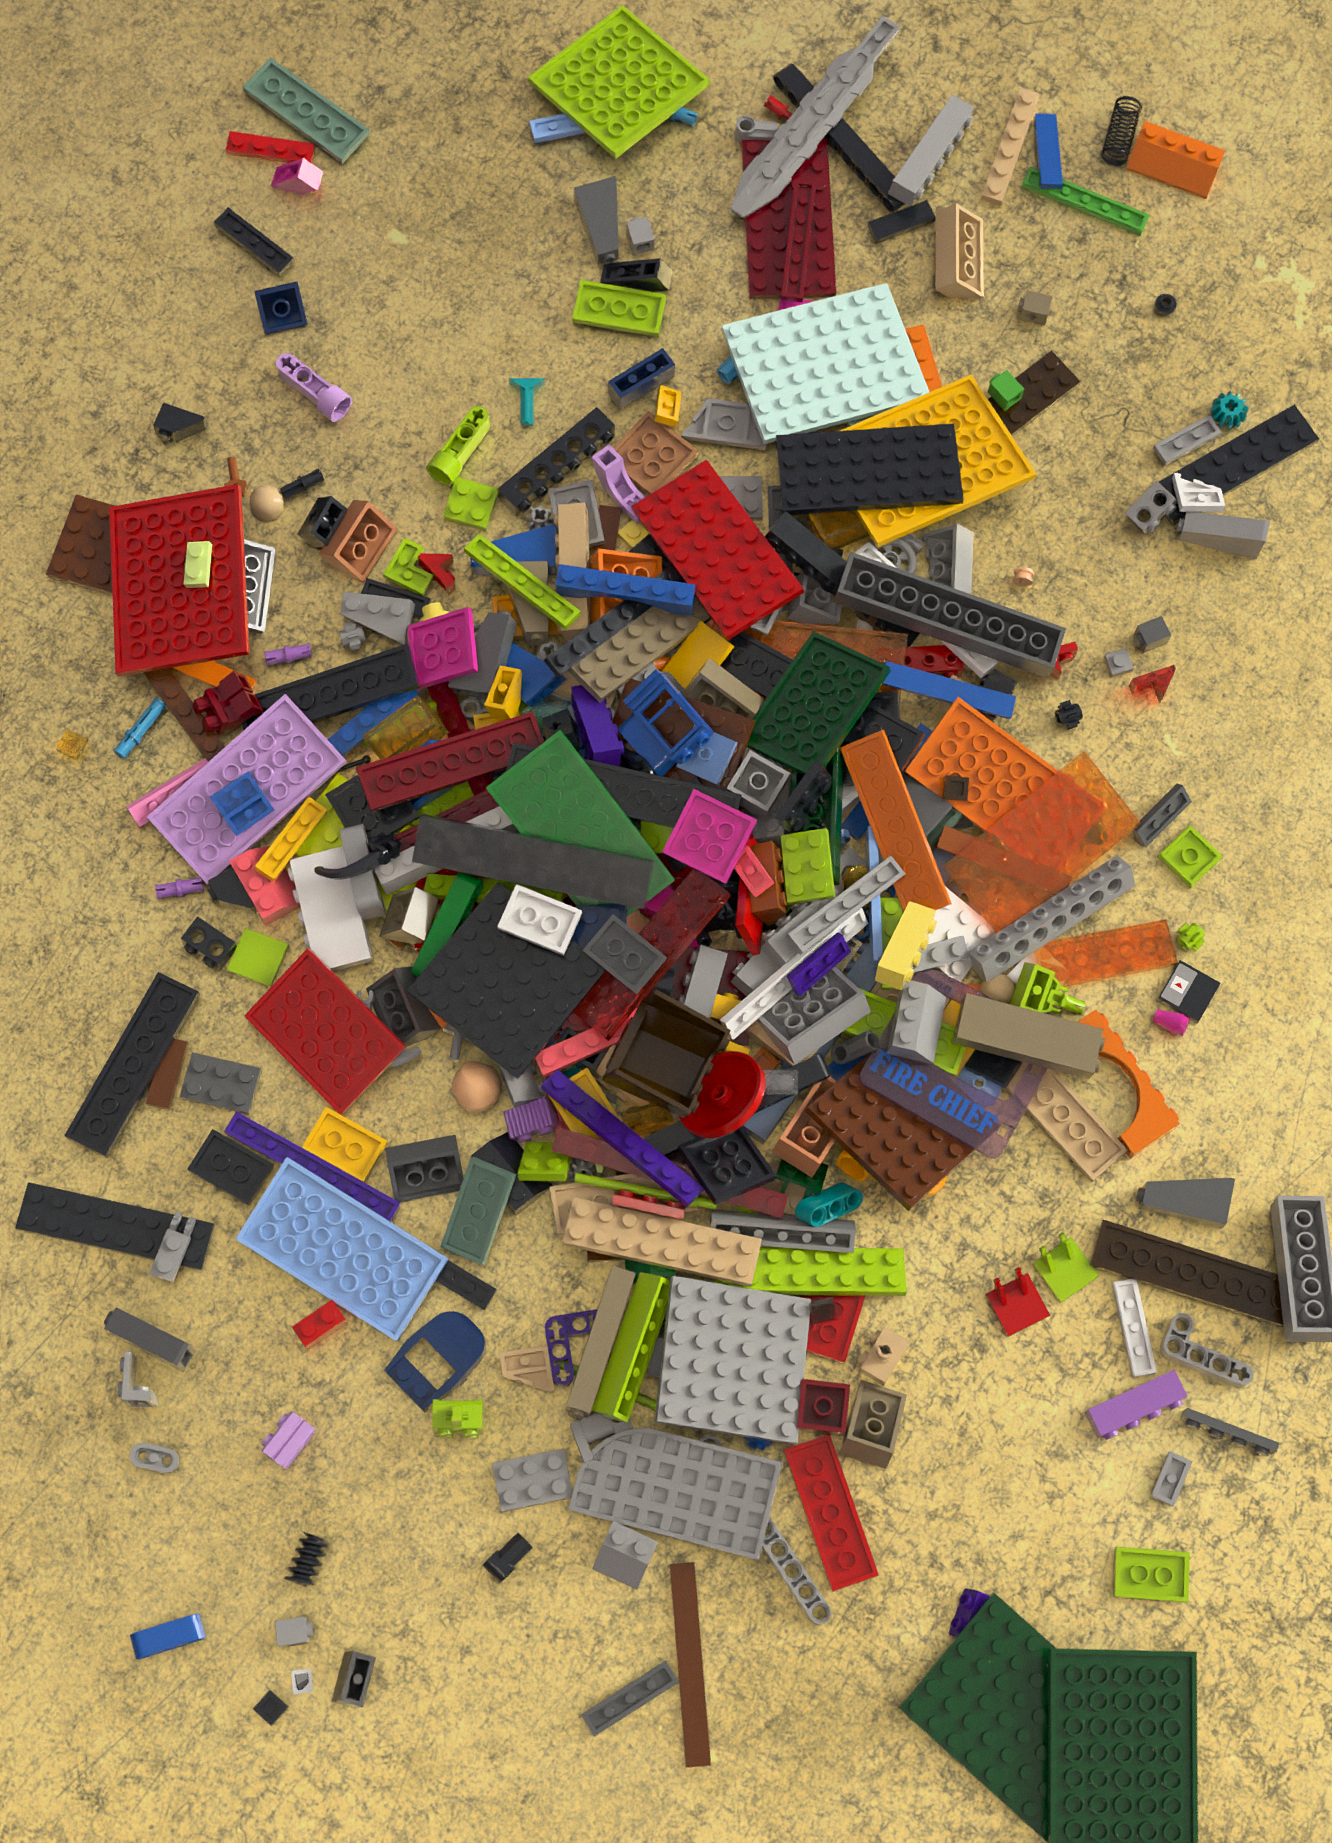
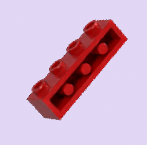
M946 645L871 649L869 655L870 658L883 664L885 661L947 678H951L952 674L959 678L964 670L963 661Z

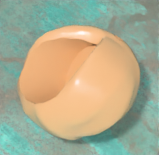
M468 1061L455 1074L452 1081V1091L463 1109L474 1113L482 1112L497 1103L501 1092V1080L498 1072L492 1066L478 1061Z

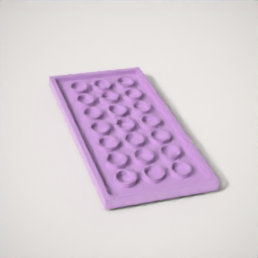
M284 694L150 813L147 818L206 884L209 885L208 880L225 872L231 866L229 860L250 850L343 767L347 761L292 700ZM249 771L275 810L236 836L210 796Z

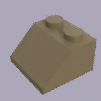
M417 887L393 894L379 937L409 944L425 941L430 932L432 918L437 913L436 905L439 898Z

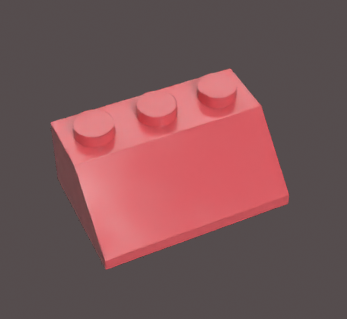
M270 846L250 849L229 860L231 868L234 869L265 927L301 907L300 903L295 901L293 890L296 889V885L290 880L286 868L283 869L274 882L254 869Z

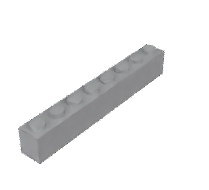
M850 847L844 853L841 851L840 884L834 885L840 894L852 886L867 869V862ZM847 870H849V872L847 873V875H846V877H845V879H844V881H843V879H842L843 874H844ZM804 903L793 904L789 907L792 912L788 916L785 914L775 923L778 926L776 932L783 928L780 924L791 915L794 918L799 914L797 909ZM769 930L762 938L761 941H763L764 944L766 943L764 938L771 932V930ZM762 949L758 955L752 956L749 953L747 957L750 960L746 964L741 962L732 972L736 976L730 982L746 996L779 969Z

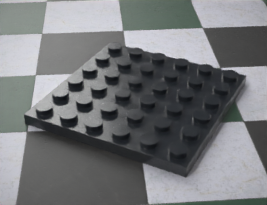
M497 882L407 991L518 1080L607 970L582 951L583 948L572 939L563 956L499 930L498 924L512 892Z

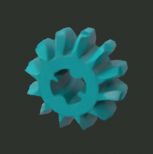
M1231 390L1227 392V395L1221 392L1218 398L1213 400L1210 414L1214 415L1212 418L1214 421L1220 422L1219 428L1223 425H1226L1228 430L1232 428V425L1238 428L1241 422L1246 420L1249 407L1245 405L1246 399H1239V393L1233 396Z

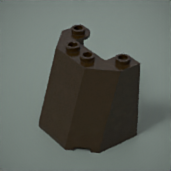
M654 989L642 999L634 1016L627 1022L606 1064L607 1070L602 1081L684 1118L690 1113L694 1114L698 1108L700 1101L697 1098L703 1088L701 1081L704 1075L708 1076L712 1070L713 1063L711 1061L714 1055L720 1050L725 1051L730 1042L728 1035L731 1030L661 991Z

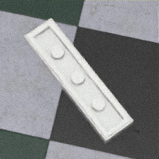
M1129 1279L1113 1282L1112 1288L1132 1378L1156 1374L1155 1361L1137 1280Z

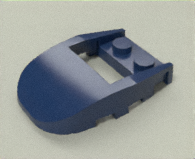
M454 1311L443 1312L418 1329L405 1341L384 1372L425 1413L428 1410L427 1407L433 1404V1399L443 1400L454 1389L467 1381V1377L484 1358L486 1340L481 1330L464 1314ZM422 1338L456 1371L438 1390L404 1356Z

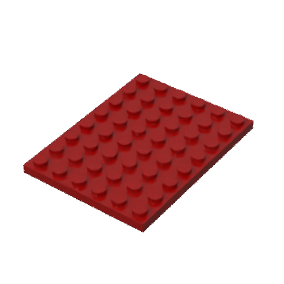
M239 484L109 507L115 673L120 677L250 655L242 495ZM210 541L212 553L209 587L186 588L184 585L187 542Z

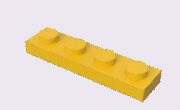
M308 797L255 865L254 869L274 882L326 815L328 809Z

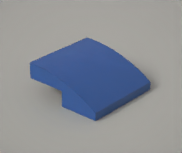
M249 771L210 796L236 836L275 810Z

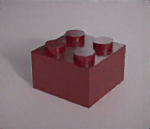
M802 1379L797 1422L799 1432L844 1437L847 1426L850 1384Z

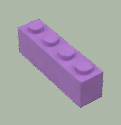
M1173 1370L1094 1406L1084 1413L1097 1439L1104 1436L1105 1440H1108L1118 1435L1117 1430L1126 1426L1127 1430L1140 1425L1139 1420L1146 1416L1151 1420L1162 1414L1160 1410L1168 1406L1170 1410H1173L1183 1405L1182 1400L1188 1395L1176 1371Z

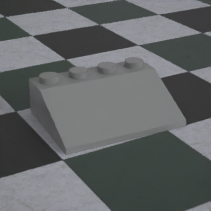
M244 539L248 631L264 633L276 548Z
M833 967L803 995L795 994L793 989L761 1015L757 1022L780 1051L795 1065L866 1016L871 1010L864 993L841 971Z

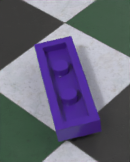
M836 933L786 976L795 994L803 995L851 953L843 935Z

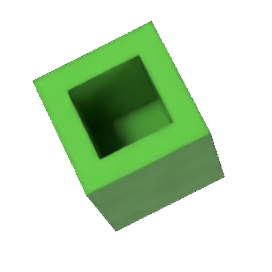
M1008 370L1001 375L997 373L989 381L988 393L1004 411L1022 398L1024 388Z

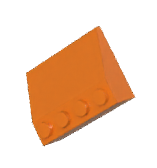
M597 549L589 558V569L655 578L662 573V556ZM590 597L591 624L625 599Z

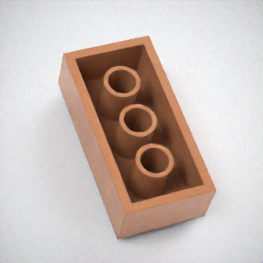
M832 1077L813 1086L772 1150V1153L810 1177L814 1176L835 1140L805 1111L809 1105L837 1082Z

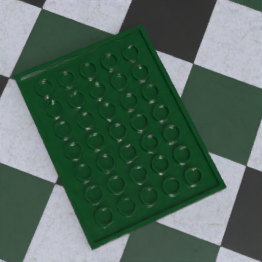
M993 1592L897 1708L1048 1843V1648L1056 1647Z
M1048 1648V1843H1198L1197 1652Z

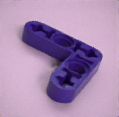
M597 1309L550 1317L546 1321L545 1335L552 1379L556 1385L566 1387L572 1383L574 1370L568 1338L589 1335L591 1329L588 1316H593L594 1321ZM576 1318H583L586 1321V1327L583 1330H576L573 1327L572 1323ZM553 1322H557L558 1326L563 1327L559 1329V1338L565 1337V1340H555L554 1331L549 1330ZM557 1345H562L566 1348V1354L561 1358L555 1357L552 1353L553 1348ZM568 1360L569 1364L564 1363L565 1373H570V1375L566 1376V1381H562L561 1377H556V1375L560 1374L559 1364L554 1366V1363Z

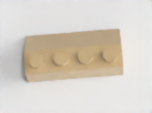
M955 203L936 211V290L949 298L981 299L984 297L983 219Z

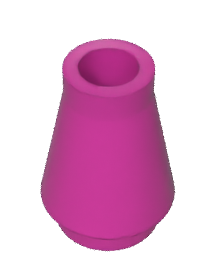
M1157 1009L1153 1022L1176 1036L1178 1034L1183 1036L1190 1019L1185 1017V1014Z

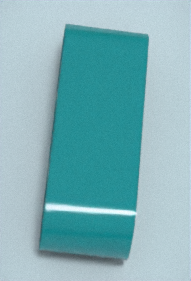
M840 1182L822 1190L820 1195L814 1194L801 1200L796 1206L795 1215L798 1219L814 1227H819L859 1208L863 1201V1193L846 1183Z

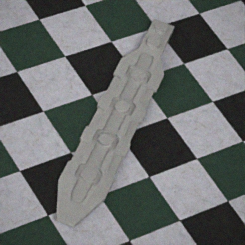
M882 16L858 47L836 57L825 71V75L811 92L806 94L799 103L800 106L785 124L779 127L774 134V138L762 153L757 155L742 173L731 205L733 212L745 218L781 194L802 163L811 157L817 149L819 142L832 127L836 126L853 100L860 96L873 79L874 62L900 32V26Z

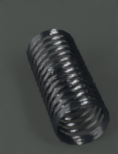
M1121 96L1115 101L1101 152V158L1109 164L1123 165L1128 161L1129 151L1131 150L1142 110V103L1134 97ZM1121 100H1131L1136 102L1139 105V107L1129 102H1118ZM1120 104L1133 105V106H1135L1136 108H1138V110H1135L1134 108H1131V107L1119 106V105H1120ZM1106 151L1109 155H1111V156H1113V157H1117V158H1124V157H1125L1126 159H1124V160H1115V159H1112V158L1108 157L1104 152ZM1108 151L1123 154L1124 156L1113 155Z

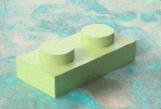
M210 541L187 542L184 585L186 588L209 587L212 553Z

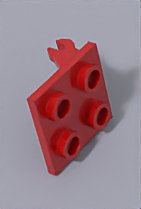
M1020 1267L1014 1269L1016 1274L1015 1280L1001 1286L1000 1279L997 1277L993 1279L994 1290L985 1294L1007 1337L1050 1316L1029 1274L1022 1275Z

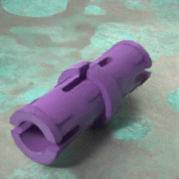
M309 643L294 647L287 645L283 649L264 651L267 666L287 662L288 664L292 663V660L312 657Z
M201 877L183 881L175 879L176 882L155 885L157 899L177 895L178 897H184L183 894L204 891Z

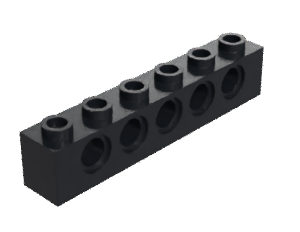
M596 407L497 489L499 500L515 516L520 512H526L531 507L532 502L537 498H543L548 493V489L554 484H560L564 480L565 475L570 471L574 472L577 470L582 461L587 457L591 458L595 455L601 445L611 442L615 436V424ZM592 433L596 436L594 438H589L586 435ZM572 447H577L580 450L573 452L569 449ZM562 461L563 464L555 465L553 462ZM539 474H544L547 477L544 479H539L536 476ZM522 488H528L530 491L527 493H523L519 490Z

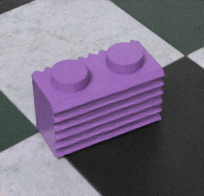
M547 1097L503 1112L509 1137L512 1140L518 1141V1143L531 1141L532 1136L540 1134V1136L551 1134L554 1132L553 1128L560 1126L555 1106L550 1098Z

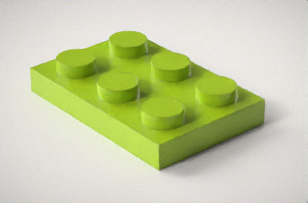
M827 828L781 835L787 903L793 905L835 898Z
M1115 1547L1113 1597L1188 1603L1190 1552Z

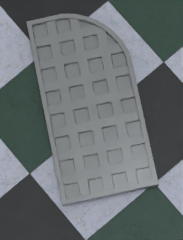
M635 1428L619 1432L605 1439L591 1451L594 1460L586 1463L583 1462L580 1466L568 1510L759 1560L783 1462L656 1429Z

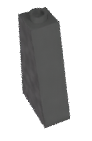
M613 176L574 187V200L597 265L613 263L615 260H618L619 255L616 177Z
M497 611V613L488 612L475 635L478 672L450 680L448 687L455 694L487 699L500 665H507L517 622L511 617L510 613L505 611Z
M1213 1178L1148 1181L1142 1188L1139 1187L1136 1196V1201L1139 1202L1138 1209L1222 1229L1227 1224L1235 1179Z
M117 1307L114 1312L110 1311L104 1320L106 1325L104 1329L108 1333L181 1372H184L195 1353V1350L185 1341Z

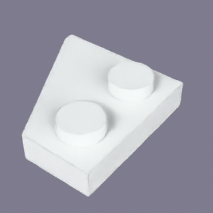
M1179 473L1173 474L1172 481L1180 512H1223L1225 503L1221 488L1206 485L1196 479L1190 482L1180 478L1181 474Z

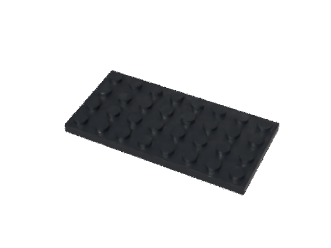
M954 423L776 435L783 513L786 511L790 515L963 504L964 498Z

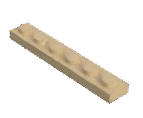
M1020 87L982 193V200L1002 206L1036 110L1040 93Z

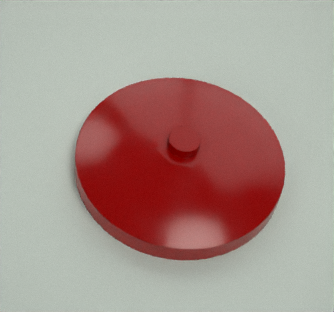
M732 1051L713 1057L711 1061L713 1063L712 1070L708 1076L704 1075L701 1081L703 1088L697 1098L700 1101L698 1108L694 1114L690 1113L684 1118L679 1116L682 1124L692 1134L708 1139L722 1137L740 1128L755 1113L765 1092V1075L760 1065L748 1054Z

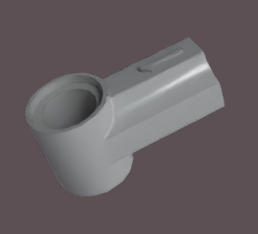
M741 116L737 120L734 137L739 143L742 140L771 141L778 130V122L756 121L750 116Z

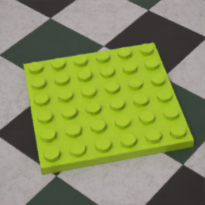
M621 5L528 76V83L616 159L710 86V79L627 8Z

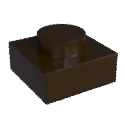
M945 776L943 799L967 801L969 778Z

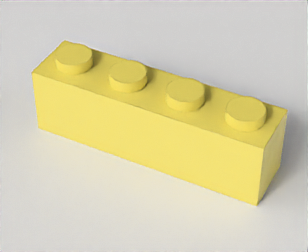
M909 901L878 964L875 981L902 990L905 982L910 983L914 973L913 965L918 966L922 956L920 951L921 949L925 950L930 937H928V934H933L937 925V921L934 920L936 910Z

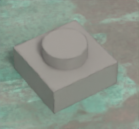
M1127 649L1104 655L1110 677L1133 671L1134 668Z

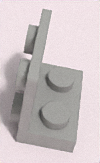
M125 1351V1357L120 1359V1372H123V1382L118 1384V1396H121V1400L128 1407H157L158 1397L149 1390V1387L135 1386L137 1358L131 1351Z

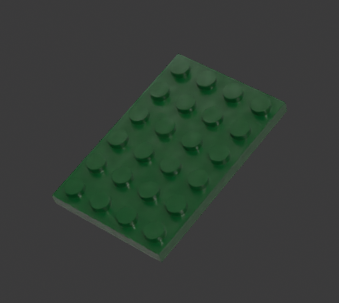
M813 631L756 715L752 718L756 721L747 748L802 775L807 773L815 760L826 767L891 672L890 667Z

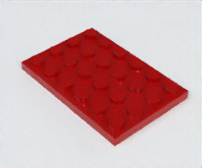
M307 948L244 1015L340 1115H343L407 1048L310 948Z

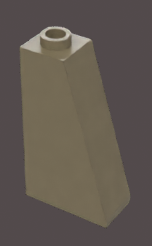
M548 561L517 562L548 586ZM506 585L525 642L534 645L549 643V618Z

